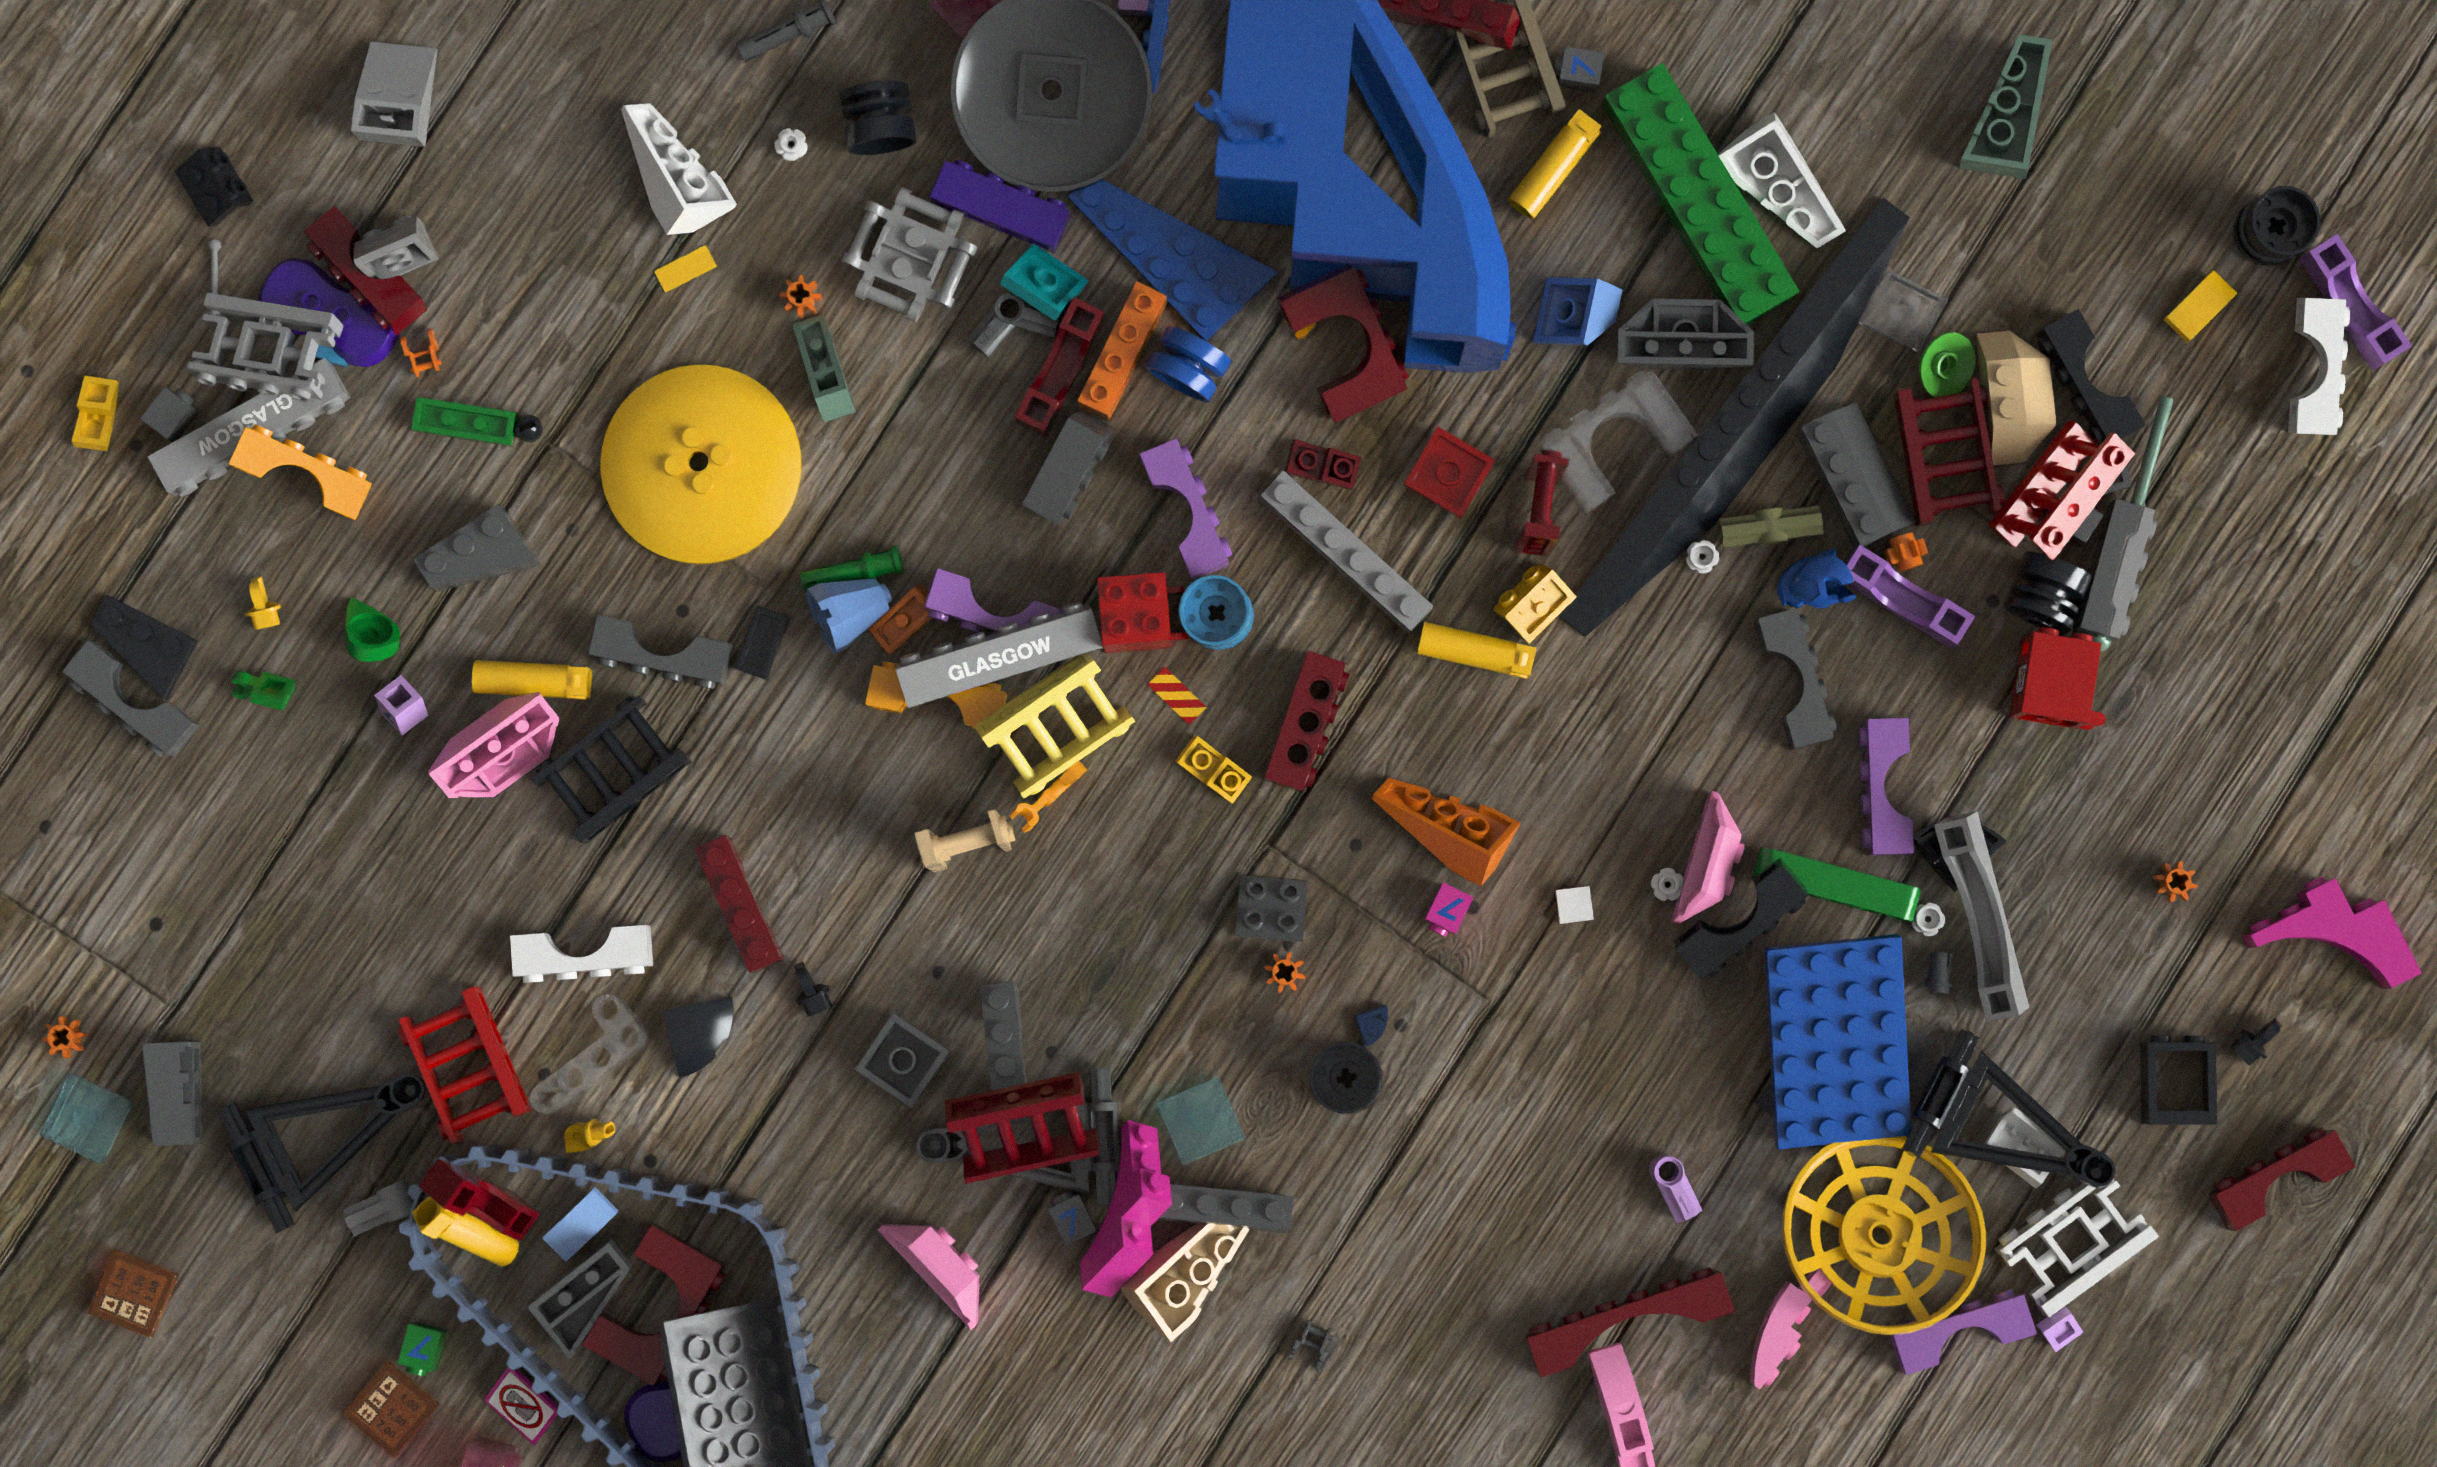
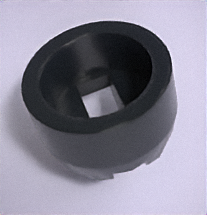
M529 414L523 415L516 421L515 432L521 440L535 442L543 433V425L537 417ZM535 422L536 426L522 432L520 431V427Z

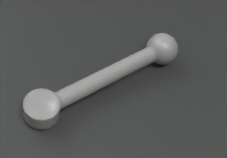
M211 239L208 243V247L211 250V293L218 294V251L221 249V242L218 239Z

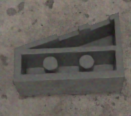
M1082 409L1068 417L1022 505L1056 525L1064 518L1069 520L1079 503L1075 501L1081 489L1085 491L1094 476V473L1091 471L1097 461L1101 462L1110 446L1108 442L1116 428Z
M499 504L413 558L429 586L438 592L478 582L481 579L497 575L501 576L512 571L541 565L507 511Z
M201 1042L142 1043L150 1112L148 1135L153 1140V1146L203 1144Z
M611 1236L531 1298L527 1308L569 1359L572 1358L631 1268V1260Z

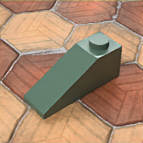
M821 314L792 324L814 399L824 423L855 413L853 400L825 315Z

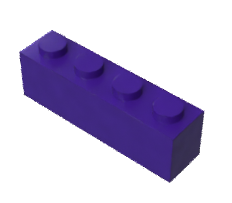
M945 160L930 195L933 204L949 211L958 210L964 213V217L1032 245L1035 244L1054 254L1056 253L1070 219L1069 210L1065 209L1066 204L1051 197H1048L1046 201L1034 196L1035 192L1022 185H1018L1016 188L1003 184L1004 179L993 173L986 172L985 176L973 172L974 167L966 162L955 160L954 163Z

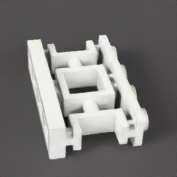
M2113 1179L2108 1186L2100 1188L2093 1194L2104 1208L2093 1218L2089 1219L2084 1210L2079 1206H2076L2069 1212L2066 1211L2096 1189L2082 1182L2073 1191L2067 1188L2053 1198L2055 1204L2046 1211L2040 1208L2030 1214L2025 1219L2028 1224L2018 1231L2013 1228L1998 1239L2001 1244L1994 1249L1998 1255H2001L2006 1265L2012 1267L2023 1258L2041 1284L2030 1291L2028 1295L2034 1300L2035 1306L2043 1316L2051 1317L2159 1237L2152 1226L2147 1225L2141 1214L2136 1213L2127 1221L2123 1219L2107 1197L2120 1187L2116 1180ZM2075 1219H2078L2095 1244L2070 1262L2052 1236ZM2111 1221L2115 1223L2121 1233L2126 1234L2134 1227L2136 1228V1230L2099 1256V1253L2109 1247V1244L2099 1232L2101 1228ZM2049 1224V1227L2039 1233L2049 1248L2047 1252L2036 1260L2024 1246L2014 1253L2012 1252L2014 1248ZM2057 1261L2069 1274L2081 1268L2079 1272L2044 1296L2046 1292L2054 1287V1284L2044 1270Z

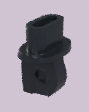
M803 961L794 965L797 978L804 990L796 999L797 1005L803 1006L807 1016H812L831 1007L832 1003L827 995L829 986L822 984L814 985Z
M2275 1017L2254 1035L2249 1031L2242 1030L2240 1032L2242 1037L2231 1046L2250 1066L2260 1057L2263 1059L2267 1058L2263 1045L2280 1032L2282 1024Z

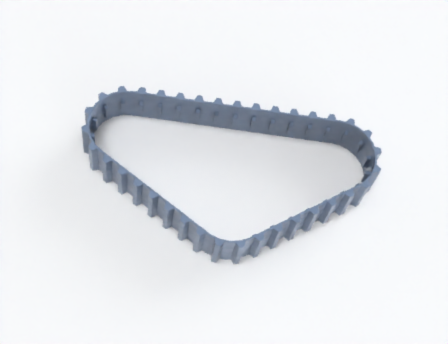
M497 1145L472 1147L468 1158H462L458 1154L439 1157V1159L457 1167L464 1166L475 1160H478V1168L491 1167V1161L509 1164V1172H521V1167L543 1171L541 1177L543 1179H553L555 1174L576 1178L575 1185L586 1186L588 1181L610 1185L608 1192L612 1193L620 1192L621 1187L642 1191V1199L646 1200L654 1199L655 1194L677 1198L676 1206L681 1207L687 1206L688 1201L711 1205L709 1212L715 1214L720 1213L721 1208H726L742 1215L739 1219L740 1222L746 1224L750 1221L764 1237V1239L760 1240L763 1247L768 1245L773 1258L775 1269L770 1270V1276H776L782 1304L777 1306L778 1313L784 1312L789 1337L784 1342L785 1349L791 1348L796 1375L791 1377L793 1384L798 1383L803 1405L799 1418L800 1420H806L811 1444L806 1449L807 1456L813 1455L815 1467H829L827 1454L835 1447L834 1438L823 1436L820 1418L828 1412L826 1402L815 1400L812 1382L821 1376L820 1368L808 1365L805 1346L814 1341L812 1332L801 1330L798 1311L807 1306L805 1297L794 1295L791 1276L799 1271L798 1262L790 1261L786 1258L782 1243L788 1237V1231L785 1227L774 1228L762 1216L763 1203L758 1200L745 1204L731 1201L729 1190L722 1188L711 1190L707 1195H701L697 1192L696 1183L688 1181L675 1184L673 1189L666 1188L663 1176L659 1175L642 1177L639 1182L632 1181L630 1170L624 1168L608 1170L605 1175L598 1173L597 1163L590 1161L574 1163L572 1168L565 1167L564 1156L560 1155L542 1156L538 1161L532 1160L531 1150L526 1148L506 1150L504 1155H501ZM420 1183L411 1184L407 1193L414 1202L410 1210V1218L399 1223V1232L410 1236L411 1247L415 1254L408 1263L412 1271L424 1269L436 1282L432 1294L437 1299L450 1296L460 1305L456 1317L462 1323L474 1319L485 1329L481 1341L487 1347L499 1343L507 1350L510 1356L506 1365L512 1371L523 1366L532 1374L535 1380L531 1389L537 1395L548 1390L560 1401L556 1413L562 1419L573 1414L585 1425L581 1437L587 1443L598 1438L610 1449L606 1461L612 1467L622 1462L627 1467H660L657 1463L652 1465L634 1448L636 1443L632 1439L627 1441L609 1424L611 1419L608 1416L602 1417L584 1400L587 1396L583 1392L578 1394L560 1377L562 1372L558 1368L553 1370L535 1353L538 1349L534 1345L528 1346L511 1330L513 1325L509 1321L503 1322L487 1307L488 1301L484 1297L479 1299L461 1281L464 1278L460 1274L454 1275L439 1258L442 1256L440 1251L435 1250L431 1237L420 1232L412 1214L428 1195L418 1187Z

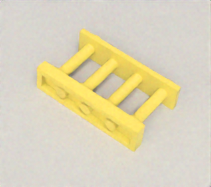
M1088 652L1075 656L974 726L988 748L994 744H999L1016 768L1020 777L1014 780L1013 783L1023 798L1039 793L1044 789L1047 782L1112 737L1124 734L1129 729V726L1135 722L1124 706L1115 711L1095 682V674L1101 670ZM1078 686H1083L1104 717L1103 720L1088 730L1066 699L1067 694ZM1050 705L1056 707L1076 736L1074 740L1059 749L1038 718L1039 713ZM1021 725L1028 726L1048 755V758L1031 768L1010 737L1011 732Z

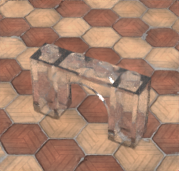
M1653 370L1645 375L1642 371L1637 372L1625 381L1628 387L1619 393H1616L1614 389L1598 400L1600 406L1589 413L1587 408H1585L1570 419L1572 422L1571 426L1563 431L1558 427L1542 438L1545 444L1541 446L1540 452L1542 450L1559 451L1562 453V458H1569V465L1560 480L1585 516L1611 499L1616 493L1596 465L1591 454L1592 434L1599 425L1614 418L1634 420L1649 432L1667 459L1694 442L1699 436Z

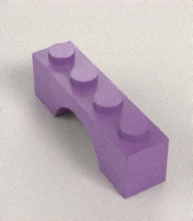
M2338 234L2299 259L2325 299H2346V306L2350 309V321L2348 326L2344 328L2372 371L2412 347L2394 318L2380 311L2366 294L2356 272V261Z
M1176 438L1140 453V459L1152 488L1169 490L1178 494L1187 502L1193 516L1191 530L1186 539L1178 546L1191 581L1229 566L1227 557L1231 556L1232 552L1226 538L1222 537L1219 539L1214 526L1219 525V521L1213 507L1206 508L1201 496L1207 493L1200 476L1193 477L1188 465L1194 462L1187 445L1185 444L1180 447Z
M1858 545L1852 551L1845 562L1854 579L1853 583L1847 585L1950 649L1959 644L1975 618L1973 614L1947 598L1936 596L1911 583L1896 572L1889 562L1861 545Z
M939 568L934 571L922 609L929 611L928 617L947 623L948 619L952 618L961 621L960 627L968 631L979 633L982 628L994 632L993 634L998 633V627L1008 623L1017 622L1018 626L1030 623V617L1040 613L1049 612L1050 616L1063 613L1062 609L1034 600L1023 611L1014 616L999 617L989 614L975 601L971 592L969 578Z
M1909 718L1867 719L1863 721V727L1858 728V746L1864 747V761L1859 762L1860 781H1865L1866 794L1860 797L1861 814L1866 815L1867 828H1862L1863 849L1868 848V856L1910 855L1914 853L1913 819L1898 813L1888 802L1884 790L1885 775L1890 765L1900 756L1910 752Z
M2013 1289L2000 1291L1993 1294L1994 1300L1981 1304L1980 1299L1961 1304L1962 1310L1951 1313L1945 1319L1928 1328L1912 1333L1889 1335L1901 1373L1908 1375L1939 1365L1940 1353L1945 1341L1954 1332L1962 1328L1981 1327L2002 1344L2036 1335V1329L2025 1295L2014 1293ZM1915 1319L1901 1322L1896 1325L1908 1324L1914 1322Z

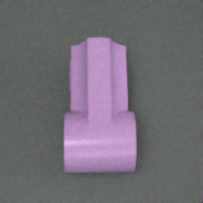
M1661 1154L1652 1159L1649 1165V1173L1656 1182L1674 1222L1679 1223L1696 1216L1703 1210L1684 1173L1683 1164L1671 1155ZM1670 1161L1674 1165V1174L1669 1179L1664 1180L1659 1175V1168L1664 1162Z

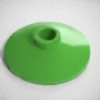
M1946 332L1935 337L1927 345L1920 359L1919 378L1928 394L1934 397L1960 393L1967 386L1966 384L1972 378L1975 368V352L1971 342L1959 333Z

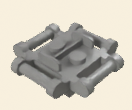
M902 187L896 197L892 211L875 202L867 201L864 208L866 214L849 252L844 253L841 263L864 273L857 285L855 297L862 300L866 298L901 312L907 315V319L917 322L926 302L931 301L951 309L955 300L953 294L969 258L974 257L977 247L967 241L955 238L964 213L955 209L953 211L944 209L911 195L912 191ZM906 207L946 223L947 226L944 233L903 216ZM879 218L886 221V225H884L870 261L867 262L862 260L861 256ZM951 250L957 251L941 291H935L934 288ZM874 280H877L912 295L915 299L911 303L872 286Z

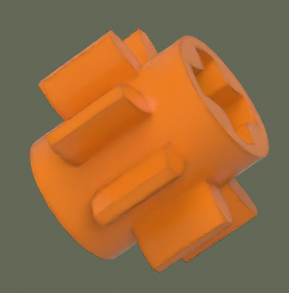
M800 275L798 281L793 283L790 280H786L787 292L779 293L781 299L789 300V303L784 307L785 311L789 313L793 309L797 310L800 319L803 318L806 311L810 310L814 314L817 313L814 307L815 301L823 300L821 294L813 293L818 286L817 282L814 280L807 284L803 275ZM800 290H804L806 295L809 296L804 297L802 303H798L794 297L799 296Z
M1913 532L1890 539L1891 548L1884 551L1887 562L1891 566L1897 564L1899 572L1923 565L1921 556L1928 554L1924 538L1915 540Z
M2183 861L2176 862L2174 869L2168 863L2162 864L2161 867L2164 872L2161 875L2153 876V879L2158 881L2159 888L2156 889L2155 893L2167 894L2168 903L2174 902L2177 894L2182 901L2188 900L2189 897L2186 892L2189 889L2197 888V885L2192 883L2191 880L2195 870L2186 871L2182 869ZM2179 876L2181 881L2177 883V887L2171 888L2169 883L2173 880L2172 877Z
M1288 952L1286 959L1280 960L1278 955L1273 954L1276 964L1273 967L1269 965L1264 967L1265 970L1272 972V977L1266 983L1277 982L1279 984L1278 993L1283 991L1284 985H1290L1291 989L1296 991L1295 979H1305L1306 977L1298 973L1297 970L1304 962L1298 961L1294 964L1290 961L1291 952ZM1283 963L1285 967L1291 965L1294 968V971L1290 974L1291 981L1287 982L1284 978L1279 980L1276 978L1275 974L1279 972V964Z
M60 1016L58 1019L59 1025H45L49 1032L47 1037L42 1039V1042H48L52 1047L49 1050L50 1055H56L62 1050L63 1058H71V1050H84L81 1042L82 1038L88 1036V1033L81 1032L78 1028L81 1024L80 1020H74L68 1025L67 1017ZM62 1031H68L66 1037L70 1040L69 1043H62L64 1039L60 1035Z

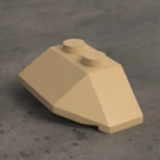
M2011 331L1976 334L1981 386L1985 387L1987 394V406H1983L1993 465L2023 464L2056 426L2050 360Z

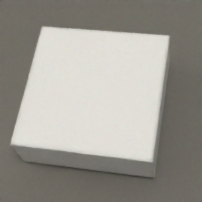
M1590 886L1555 890L1559 924L1594 920Z

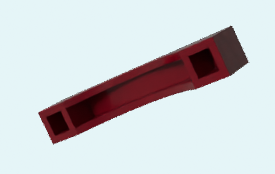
M1711 1267L1691 1273L1693 1277L1691 1280L1680 1283L1679 1278L1663 1282L1659 1284L1661 1290L1648 1294L1646 1289L1639 1290L1627 1295L1629 1301L1616 1305L1614 1300H1610L1596 1305V1312L1583 1316L1582 1311L1563 1316L1564 1323L1551 1327L1550 1322H1545L1531 1327L1532 1334L1526 1335L1525 1338L1538 1376L1541 1378L1573 1367L1583 1350L1598 1335L1611 1326L1629 1318L1645 1314L1668 1313L1689 1317L1703 1323L1735 1312L1722 1272H1712Z

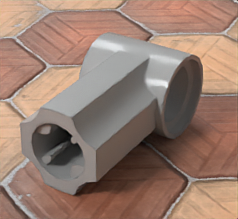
M404 1180L377 1191L375 1196L355 1203L343 1210L345 1222L354 1236H358L386 1222L390 1224L410 1215L413 1200L407 1193L408 1189Z

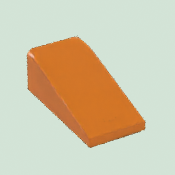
M923 585L914 586L868 629L889 655L933 619L928 617V610L922 609L928 592Z

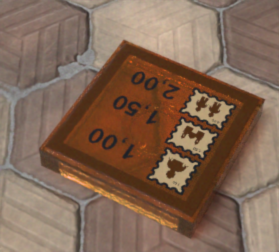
M115 1249L88 1314L150 1339L154 1338L180 1274Z
M389 1360L342 1414L389 1455L395 1458L441 1404Z

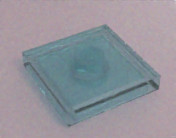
M69 1073L40 1135L99 1164H104L133 1102L78 1075Z
M1219 1076L1156 1103L1183 1166L1245 1139Z

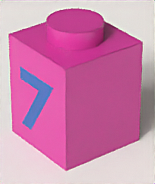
M1443 882L1424 918L1425 921L1430 923L1428 929L1443 937H1446L1448 932L1455 935L1474 897Z

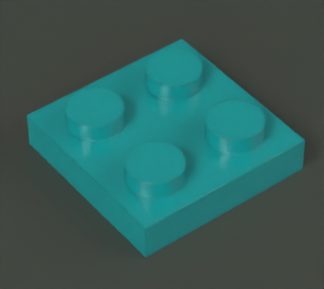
M1033 244L1003 275L999 284L1038 309L1040 313L1056 321L1071 304L1073 298H1077L1085 289L1089 280Z

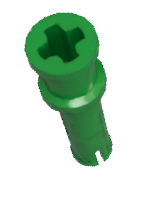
M893 545L890 550L873 554L870 551L864 552L859 559L800 571V578L802 584H804L803 589L807 592L808 588L819 583L852 581L862 578L877 580L878 576L895 572L902 575L904 574V565L898 545Z

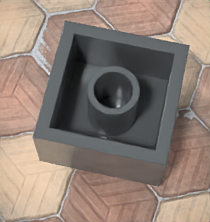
M892 1013L855 1070L913 1108L952 1050L897 1013Z

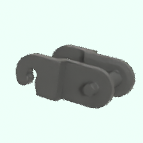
M1309 1320L1307 1325H1302L1301 1328L1304 1329L1301 1340L1296 1338L1288 1359L1293 1360L1298 1346L1305 1344L1321 1353L1315 1367V1371L1319 1372L1327 1354V1351L1323 1350L1327 1339L1331 1341L1333 1336L1329 1335L1331 1332L1330 1328L1325 1332L1311 1326L1312 1320ZM1309 1332L1323 1338L1321 1345L1306 1340L1307 1333Z

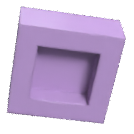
M2066 1306L2037 1324V1327L2055 1352L2083 1333Z

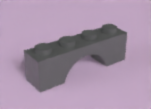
M1794 608L1758 618L1754 621L1763 654L1773 655L1786 661L1795 671L1799 682L1798 699L1791 711L1781 718L1790 751L1833 739V732L1837 730L1833 713L1826 711L1823 699H1827V690L1822 679L1818 680L1814 667L1818 666V659L1814 647H1808L1805 634H1809V627L1805 615H1799L1798 609Z
M597 615L589 655L597 658L596 664L616 668L617 663L630 665V672L649 675L650 670L663 672V679L682 682V678L686 677L696 679L694 684L696 686L714 689L715 684L725 685L733 646L726 642L696 636L683 651L670 656H659L649 653L641 645L633 623Z
M87 640L62 671L70 677L67 683L83 695L89 692L96 698L93 704L107 715H111L114 712L122 719L120 725L134 736L140 733L149 740L145 745L160 757L164 754L176 757L201 725L176 705L168 702L155 708L144 710L132 706L124 697L120 687V673L123 663L98 643Z
M1014 981L982 985L980 990L991 1091L1027 1083L1021 1041L1022 1016L1019 989ZM1029 1116L1009 1120L1010 1125L1031 1122Z
M1170 1184L1172 1205L1157 1219V1221L1186 1224L1228 1225L1256 1231L1290 1234L1294 1196Z

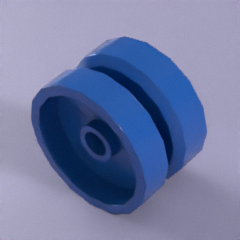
M1167 326L1159 342L1168 353L1162 351L1152 352L1144 366L1145 369L1161 382L1186 396L1209 403L1217 389L1213 379L1209 376L1223 377L1232 362L1231 359L1215 346L1198 336L1175 326Z

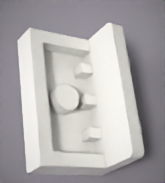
M2012 1107L1999 1117L1983 1143L1985 1145L2061 1157L2066 1152L2023 1111ZM2005 1165L2035 1188L2042 1185L2049 1173Z

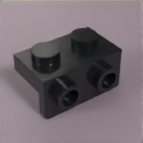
M221 147L198 149L174 171L208 227L217 226L237 207L249 206L253 202L245 183L239 178L230 163L228 155Z

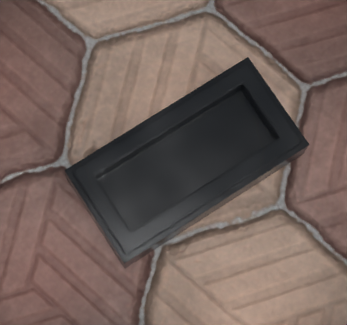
M757 605L735 669L768 680L790 617Z

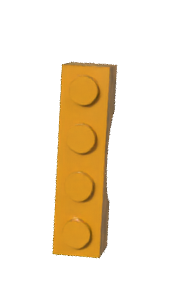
M256 424L253 425L252 429L247 427L243 429L228 465L257 478H261L269 470L278 466L292 465L308 471L318 482L322 492V507L351 520H356L372 483L365 480L367 474L352 467H348L347 471L334 467L336 460L318 452L315 458L303 453L305 446L286 438L284 443L271 438L272 431Z
M883 661L882 667L873 665L865 702L868 708L901 714L906 708L907 704L895 669V664L897 663ZM990 682L981 685V687L977 686L945 697H948L958 705L963 716L964 725L967 728L975 729V725L1006 705L1007 693L1000 691L1001 685Z

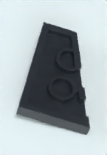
M105 595L90 623L165 700L171 694L198 640L108 595Z

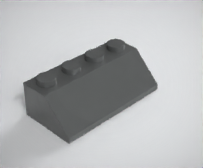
M1857 403L1823 415L1801 426L1796 431V435L1854 549L1858 545L1867 547L1916 523Z

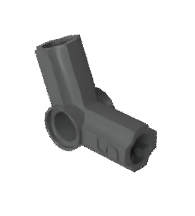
M1012 293L1002 294L995 302L994 307L967 340L990 358L1015 327L1055 338L1061 315L1054 321L1040 313L1038 309ZM1007 302H1014L1020 307L1018 314L1013 318H1006L1001 314V308Z

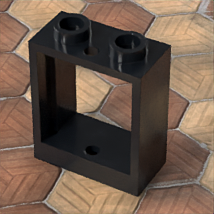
M2150 1036V1042H2141V1124L2217 1125L2216 1042H2205V1036H2184V1042H2171V1036ZM2156 1051L2203 1052L2204 1110H2157Z

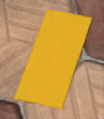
M704 245L654 272L666 293L714 269L717 265L707 246Z

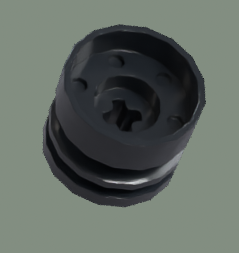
M873 81L852 86L840 93L841 105L845 106L842 109L843 118L856 121L845 127L849 153L855 155H879L901 151L916 144L913 118L901 115L911 109V101L906 99L909 97L908 84L900 81Z
M2278 186L2254 198L2238 212L2233 224L2234 240L2238 250L2249 261L2260 266H2275L2302 253L2315 242L2320 231V212L2315 201L2305 191L2294 186ZM2271 225L2275 229L2273 233H2270L2267 229Z
M2025 552L2016 574L2027 582L2028 586L2012 585L2010 592L2016 597L2006 598L2005 609L2034 626L2065 632L2071 631L2074 621L2068 616H2076L2079 609L2069 602L2067 598H2084L2092 578L2091 575L2082 568L2055 557L2054 560H2051L2042 553Z
M1336 1042L1324 1048L1315 1057L1310 1069V1087L1315 1098L1325 1108L1340 1114H1357L1369 1108L1379 1098L1383 1087V1070L1378 1059L1367 1048L1352 1042ZM1348 1069L1349 1073L1356 1074L1357 1079L1352 1081L1351 1088H1347L1346 1084L1339 1083L1338 1078L1343 1076V1070Z

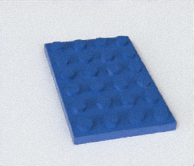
M1899 934L1764 948L1775 1146L1778 1149L1908 1136L1911 1131L1902 937Z

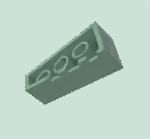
M2019 34L1970 142L1964 151L1959 168L2026 179L2052 46L2051 39Z

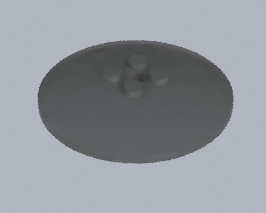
M1003 0L977 20L959 48L951 78L952 109L959 131L967 146L978 160L994 174L1017 186L1022 185L1031 190L1043 192L1068 191L1087 186L1107 176L1126 160L1134 150L1143 134L1150 114L1152 101L1151 73L1145 52L1135 33L1120 15L1099 0ZM1048 80H1055L1061 85V94L1056 99H1048L1042 93V86Z

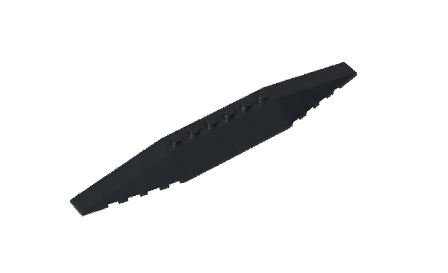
M1884 197L1583 584L1575 595L1576 598L1559 615L1563 621L1586 637L1716 524L1837 367L1907 225L1909 216Z

